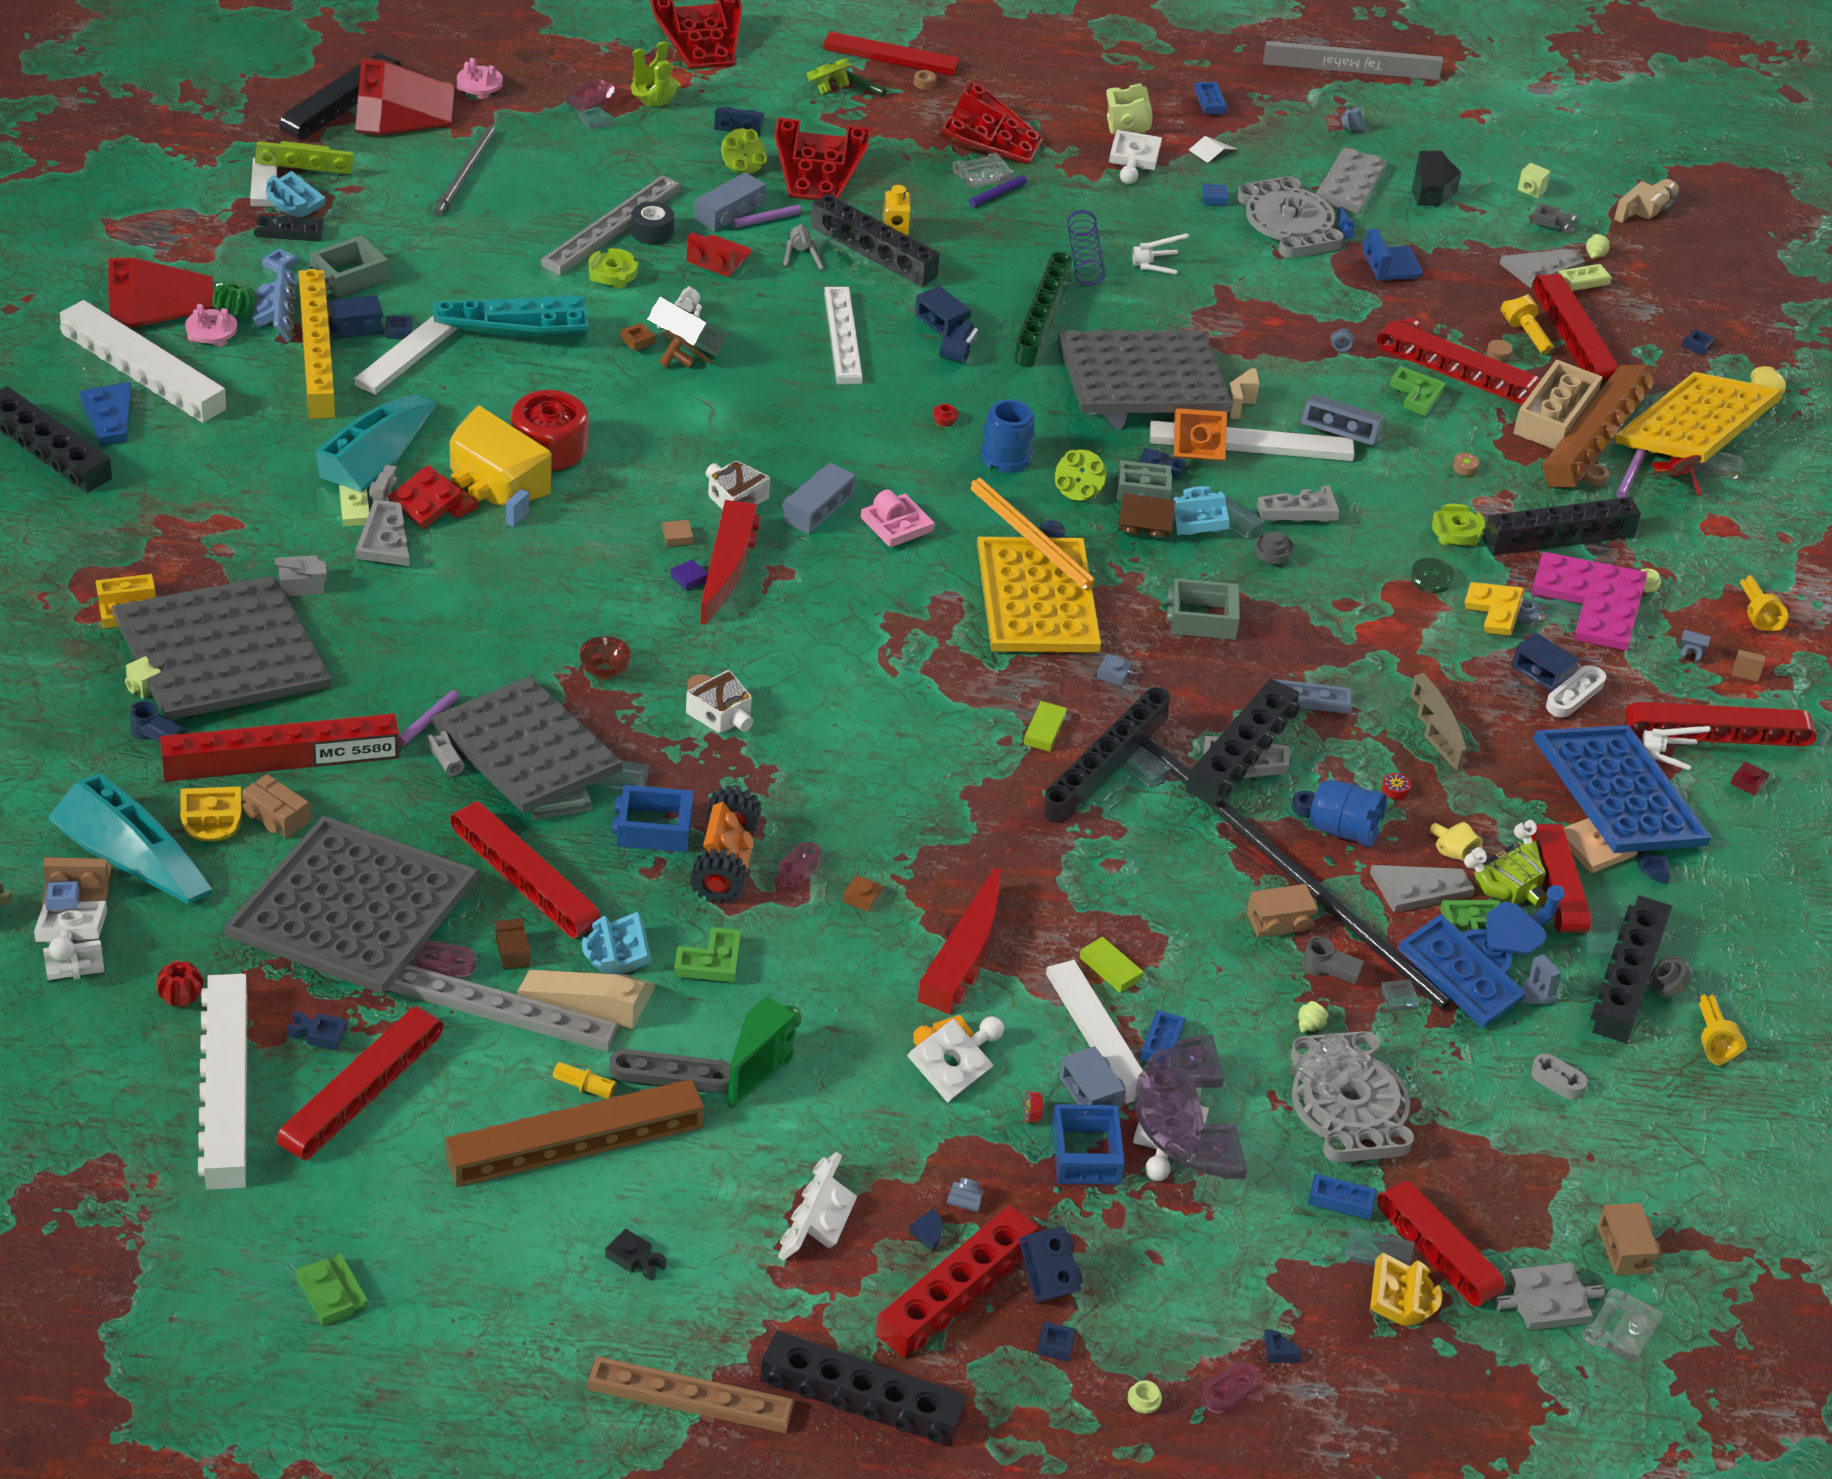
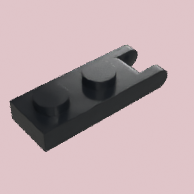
M261 215L257 218V224L264 227H256L254 235L258 238L321 242L324 219Z

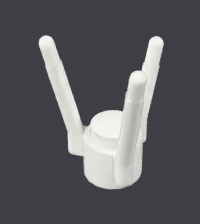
M1189 234L1177 235L1150 243H1140V246L1133 247L1132 250L1133 265L1140 266L1141 270H1152L1176 275L1178 273L1177 270L1150 265L1149 263L1154 262V256L1176 255L1178 250L1153 251L1152 247L1186 239L1189 237Z
M688 286L682 291L675 305L688 312H694V315L697 317L700 316L702 306L698 304L700 295L695 289Z
M1705 726L1645 730L1642 744L1653 759L1691 770L1692 767L1690 765L1662 755L1660 752L1666 751L1667 744L1696 745L1698 741L1696 739L1669 738L1667 736L1709 732L1711 728Z

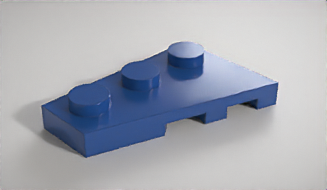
M131 382L80 391V400L100 446L127 441L131 405L130 397L132 395Z

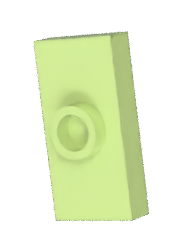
M1601 264L1559 271L1572 291L1609 285L1612 279Z
M339 485L343 526L365 525L369 515L367 489L359 492Z

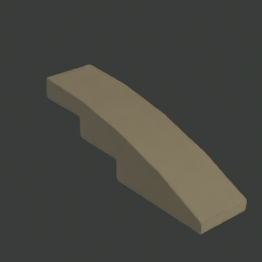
M1424 673L1415 675L1410 697L1419 705L1417 717L1427 726L1424 737L1456 771H1459L1462 768L1466 746L1456 718L1442 694Z

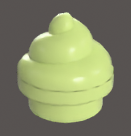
M1595 234L1587 240L1586 250L1591 259L1603 257L1608 253L1610 249L1609 240L1605 236Z
M1309 1001L1307 1005H1302L1298 1013L1300 1031L1306 1033L1307 1031L1322 1030L1327 1024L1328 1012L1314 1001Z

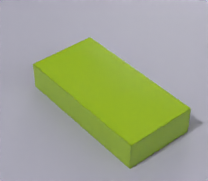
M1040 701L1025 734L1024 745L1051 752L1066 718L1067 708Z
M1104 937L1099 938L1080 951V959L1119 993L1140 982L1143 978V971Z

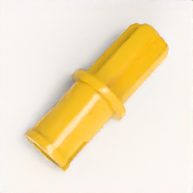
M558 1062L553 1071L555 1079L578 1087L580 1093L586 1091L604 1099H609L613 1096L616 1089L617 1081L592 1073L589 1068L583 1071Z

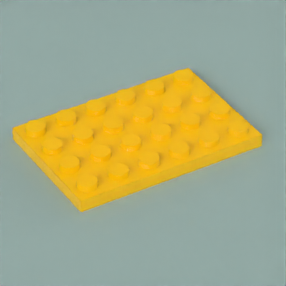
M1693 372L1615 435L1616 444L1625 445L1628 448L1648 450L1650 453L1667 454L1673 458L1701 455L1702 459L1699 463L1706 462L1781 400L1782 389Z
M978 537L977 549L991 651L1100 652L1101 641L1092 588L1083 590L1025 537ZM1050 538L1089 572L1083 538Z

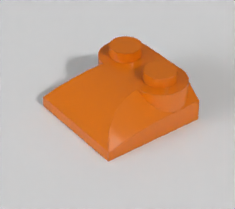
M1176 408L1173 426V458L1225 462L1227 412Z

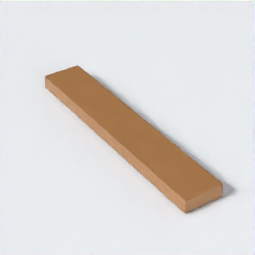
M598 1356L595 1358L587 1382V1390L785 1434L788 1430L795 1399Z

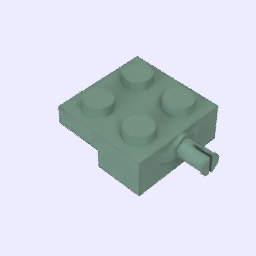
M1120 460L1117 501H1122L1123 493L1170 500L1172 486L1171 466Z

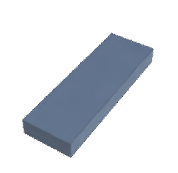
M1273 679L1300 692L1298 698L1300 708L1351 714L1352 688Z

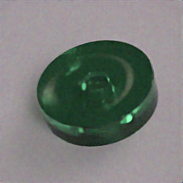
M1436 558L1417 560L1413 564L1410 574L1413 585L1428 593L1447 591L1451 587L1454 578L1452 567Z

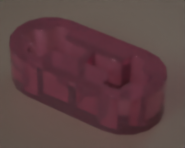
M804 842L796 846L778 864V882L786 887H796L806 880L821 864L822 850L820 846L812 842Z

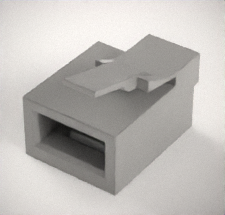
M317 555L275 558V567H279L280 586L286 597L325 594L324 582H327L325 561L318 560Z

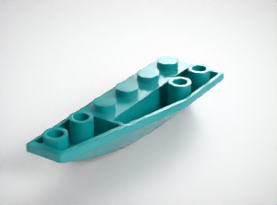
M584 296L520 297L517 299L442 301L432 303L434 322L484 334L510 337L587 335L588 332Z
M410 395L382 404L363 414L315 451L319 478L363 492L372 482L377 480L380 472H383L385 465L394 466L436 407V401L418 395Z
M102 773L76 781L49 815V820L86 851L101 859H107V862L187 904L212 894L210 885L171 835L138 802Z

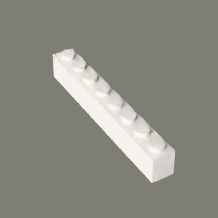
M85 300L60 312V328L64 336L113 365L119 371L124 372L136 382L146 386L152 392L157 393L190 416L204 423L226 410L225 388Z
M246 974L208 975V988H202L201 991L202 1007H207V1011H201V1029L207 1030V1035H201V1054H206V1058L200 1059L201 1078H206V1082L200 1083V1102H205V1107H199L200 1127L205 1126V1132H199L198 1136L199 1151H204V1157H198L199 1177L205 1176L206 1190L246 1188L248 997Z

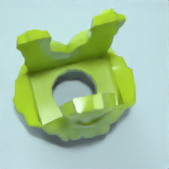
M665 41L657 44L656 58L649 67L644 64L645 50L639 48L633 51L635 67L631 90L632 94L646 106L659 107L668 104L673 100L675 93L681 87L680 83L670 76L673 66L666 61L669 43Z

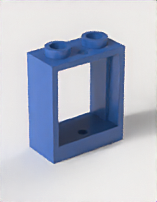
M623 785L622 796H616L615 814H619V817H613L612 834H617V847L688 852L694 791ZM629 809L679 813L678 824L667 825L627 821Z
M1055 1104L1052 1133L1057 1184L1121 1185L1124 1155L1118 1105ZM1064 1131L1107 1132L1109 1154L1066 1153Z

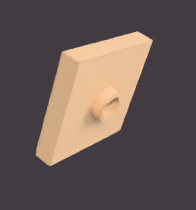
M1589 818L1564 827L1571 853L1590 873L1637 855V851L1613 853Z

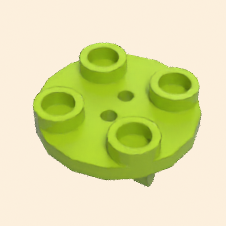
M848 58L836 61L834 64L820 66L816 70L806 73L808 81H815L821 94L831 91L828 81L831 78L830 75L832 79H836L840 88L849 85L846 69L850 68L851 64Z
M735 129L728 133L722 141V158L726 167H729L735 173L743 174L746 172L751 175L761 169L762 165L767 161L764 144L753 129Z
M1070 450L1056 467L1055 484L1061 493L1071 500L1080 502L1090 500L1098 495L1105 486L1107 477L1105 465L1100 457L1091 451Z

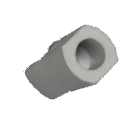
M441 731L438 736H426L429 750L438 759L449 777L461 774L464 770V762L453 747L446 731Z

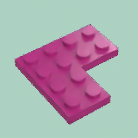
M1543 552L1533 583L1532 594L1583 604L1574 640L1628 651L1648 572Z

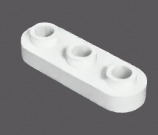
M1590 665L1580 668L1548 695L1546 709L1556 717L1571 715L1603 688L1606 679L1605 672L1596 666Z

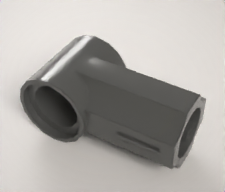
M1317 936L1308 941L1301 966L1309 975L1322 976L1327 973L1356 985L1365 961L1335 950L1330 940Z

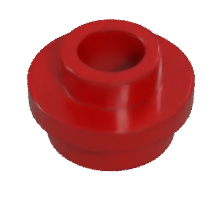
M944 403L933 409V417L938 425L944 427L951 426L958 418V410L952 405Z

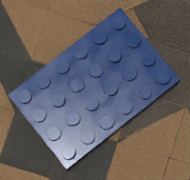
M1629 725L1536 731L1533 740L1613 853L1708 845L1712 837Z

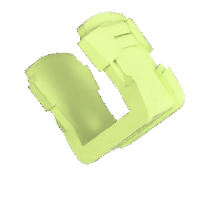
M1140 83L1131 85L1128 89L1124 90L1110 88L1106 91L1108 100L1107 120L1110 133L1116 134L1117 130L1145 133L1151 129L1152 109L1146 87H1143Z

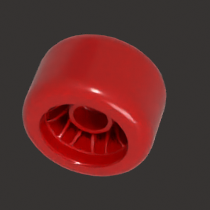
M540 390L523 396L513 406L510 425L551 452V471L567 469L584 458L589 446V413L584 403L577 397L558 390Z

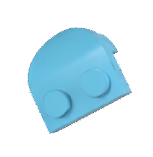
M292 171L279 179L273 175L267 181L266 199L292 217H305L325 205V197Z
M1199 486L1185 489L1182 497L1174 498L1176 501L1174 518L1177 535H1193L1199 532H1219L1224 529H1230L1226 497L1223 492L1220 491L1216 494L1211 492L1210 487Z
M638 912L611 923L606 916H603L592 924L593 931L589 934L588 938L583 937L582 939L584 955L596 969L605 974H625L652 963L643 920Z

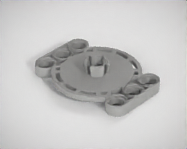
M1289 176L1246 183L1239 186L1237 199L1240 203L1246 205V217L1249 223L1262 234L1279 240V253L1282 256L1295 258L1341 248L1343 233L1333 229L1335 213L1331 205L1317 194L1300 189L1301 182L1299 179Z
M1369 1032L1303 1036L1294 1040L1292 1045L1291 1059L1296 1065L1301 1066L1293 1082L1291 1093L1293 1106L1299 1118L1306 1126L1325 1138L1323 1153L1329 1160L1334 1162L1401 1157L1410 1153L1414 1135L1409 1128L1404 1126L1410 1108L1408 1090L1402 1079L1390 1067L1375 1059L1379 1048V1040L1374 1034ZM1365 1043L1371 1046L1372 1049L1368 1051L1358 1048L1357 1044ZM1337 1046L1342 1049V1052L1333 1053L1327 1047ZM1306 1048L1312 1051L1313 1054L1305 1056L1300 1054L1298 1049ZM1301 1078H1304L1305 1083L1298 1086V1083L1300 1082ZM1344 1092H1348L1347 1097L1343 1096ZM1299 1098H1303V1103L1305 1106L1304 1108L1302 1107ZM1398 1109H1404L1401 1119L1397 1114ZM1401 1137L1406 1141V1144L1398 1145L1390 1138ZM1369 1139L1376 1146L1372 1148L1366 1147L1360 1141ZM1333 1142L1342 1143L1346 1147V1149L1336 1150L1333 1147H1331L1330 1144Z

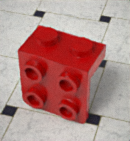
M691 233L687 237L686 261L730 277L751 255L749 247L716 235L703 237Z

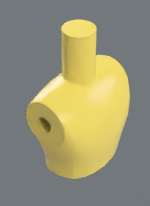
M1763 366L1752 371L1750 376L1751 383L1782 389V394L1785 393V380L1773 367Z
M1465 822L1456 824L1450 829L1437 823L1432 824L1430 827V833L1439 837L1436 842L1438 851L1446 857L1464 861L1465 856L1471 853L1472 850L1477 847L1482 848V838L1477 836Z

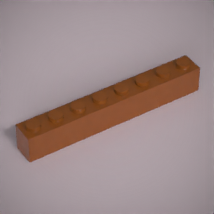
M1620 365L1542 464L1548 487H1576L1653 387V376L1649 372L1648 365Z
M692 1079L673 1082L652 1089H644L631 1094L614 1096L589 1104H581L568 1109L551 1111L547 1114L522 1118L517 1121L446 1137L445 1157L456 1187L703 1128L704 1105Z

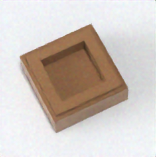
M689 520L662 522V532L666 546L693 544V534Z
M1738 650L1731 675L1758 682L1766 656Z

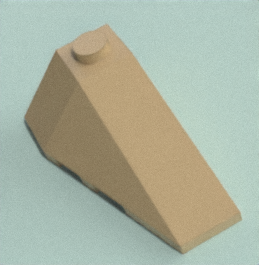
M529 970L517 991V995L619 1023V1026L633 1030L655 988V983L622 974Z

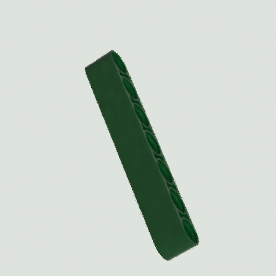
M1055 252L1050 256L1017 337L1015 362L1019 366L1032 367L1037 363L1070 279L1072 257L1068 253Z

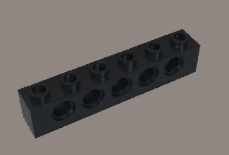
M826 194L812 203L811 228L921 287H924L938 277L940 253L830 194Z
M6 386L0 389V432L5 437L12 439L22 449L29 451L39 461H43L56 473L61 474L74 486H78L86 493L112 479L111 461L107 455L10 387Z
M1622 497L1488 515L1482 540L1492 556L1630 538L1635 537L1641 512L1631 497Z
M1270 678L1189 771L1186 793L1215 807L1223 797L1227 798L1233 789V785L1243 780L1249 766L1256 765L1263 750L1267 751L1272 745L1274 737L1277 734L1281 735L1289 719H1295L1300 709V704H1298L1300 692Z
M1638 895L1635 906L1628 905L1624 921L1629 922V924L1622 923L1617 938L1618 941H1622V944L1615 943L1611 960L1616 962L1615 964L1611 962L1608 964L1604 979L1609 982H1602L1597 999L1602 1000V1003L1595 1002L1590 1019L1595 1020L1592 1033L1625 1044L1628 1043L1672 905Z
M776 1330L761 1362L760 1381L774 1388H782L794 1392L803 1398L820 1401L831 1405L835 1409L846 1410L863 1416L869 1421H877L895 1427L901 1432H909L926 1438L933 1443H941L951 1447L965 1416L968 1395Z

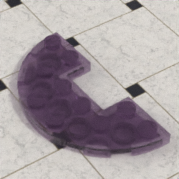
M1213 1035L1188 1037L1176 1041L1175 1046L1165 1051L1161 1048L1147 1060L1145 1068L1138 1076L1135 1089V1111L1143 1130L1160 1150L1184 1166L1223 1179H1246L1247 1167L1236 1124H1204L1196 1088H1222L1224 1076Z

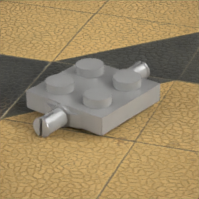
M1572 1263L1511 1269L1508 1276L1513 1289V1295L1496 1296L1495 1305L1497 1310L1516 1308L1523 1316L1528 1331L1589 1324L1593 1317L1587 1299L1604 1298L1605 1292L1602 1284L1584 1287L1579 1281Z

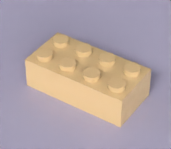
M1556 359L1519 409L1513 433L1526 440H1532L1545 445L1547 448L1555 449L1598 394L1602 376Z

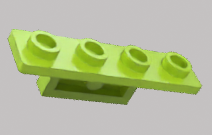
M258 141L256 144V164L352 174L353 152L330 150L328 146L281 141V144Z

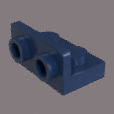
M719 107L715 110L714 130L732 132L735 129H753L760 136L765 113L755 110Z

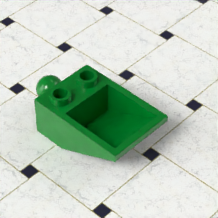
M766 996L747 1012L730 1064L728 1107L731 1109L735 1108L782 1065L786 1066L794 1056L795 1028L802 1021L801 1011L796 1006H782Z

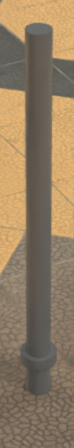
M489 125L444 195L437 199V206L433 210L436 216H442L444 211L451 207L453 197L496 133L495 126Z

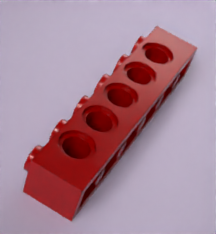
M1009 1205L878 1314L875 1336L904 1359L915 1350L920 1351L932 1335L937 1331L942 1332L945 1330L952 1318L959 1312L961 1314L966 1312L979 1295L987 1294L999 1278L1008 1276L1014 1270L1016 1264L1023 1259L1019 1238L1038 1232L1039 1227Z

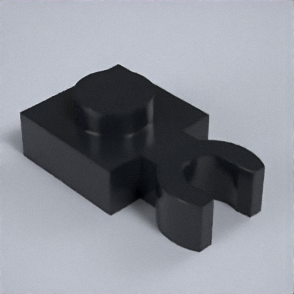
M626 1228L605 1248L606 1258L630 1273L638 1267L641 1269L642 1275L648 1280L653 1281L656 1278V1270L651 1266H658L663 1270L666 1268V1258L660 1253H651L652 1244Z

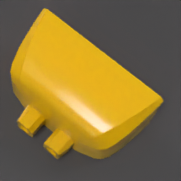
M478 405L462 421L451 437L450 467L453 471L451 481L461 489L466 486L469 487V494L477 499L478 502L487 499L493 504L506 507V502L521 489L529 492L530 502L551 494L552 454L539 443Z

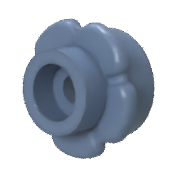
M1339 329L1330 336L1331 346L1338 352H1346L1352 347L1354 335L1349 333L1347 329Z

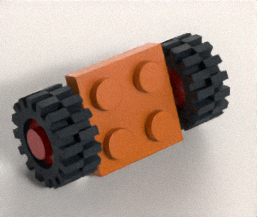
M726 786V790L722 787L718 788L717 793L714 791L709 800L706 813L708 828L703 845L706 851H703L702 855L696 857L690 879L692 890L694 892L698 891L697 896L700 898L704 895L707 896L706 901L708 902L716 899V903L721 904V901L724 899L725 903H731V898L735 901L743 892L754 842L751 835L757 830L762 808L761 802L757 801L758 797L755 794L750 796L751 791L748 789L742 792L740 786H736V790H732V786Z

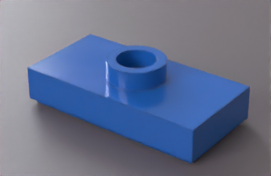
M1196 82L1194 91L1204 114H1226L1227 105L1217 82Z
M1156 1010L1140 1060L1170 1068L1186 1018Z
M1314 1174L1308 1205L1370 1220L1377 1189Z

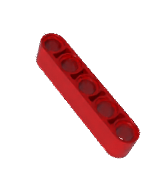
M1536 824V832L1531 835L1532 841H1536L1546 872L1542 885L1543 889L1547 892L1549 887L1558 885L1565 891V896L1561 900L1553 918L1556 931L1558 933H1587L1591 926V914L1562 824Z
M1405 1180L1378 1194L1377 1204L1381 1213L1468 1303L1479 1307L1504 1293L1506 1285L1500 1272L1412 1183Z

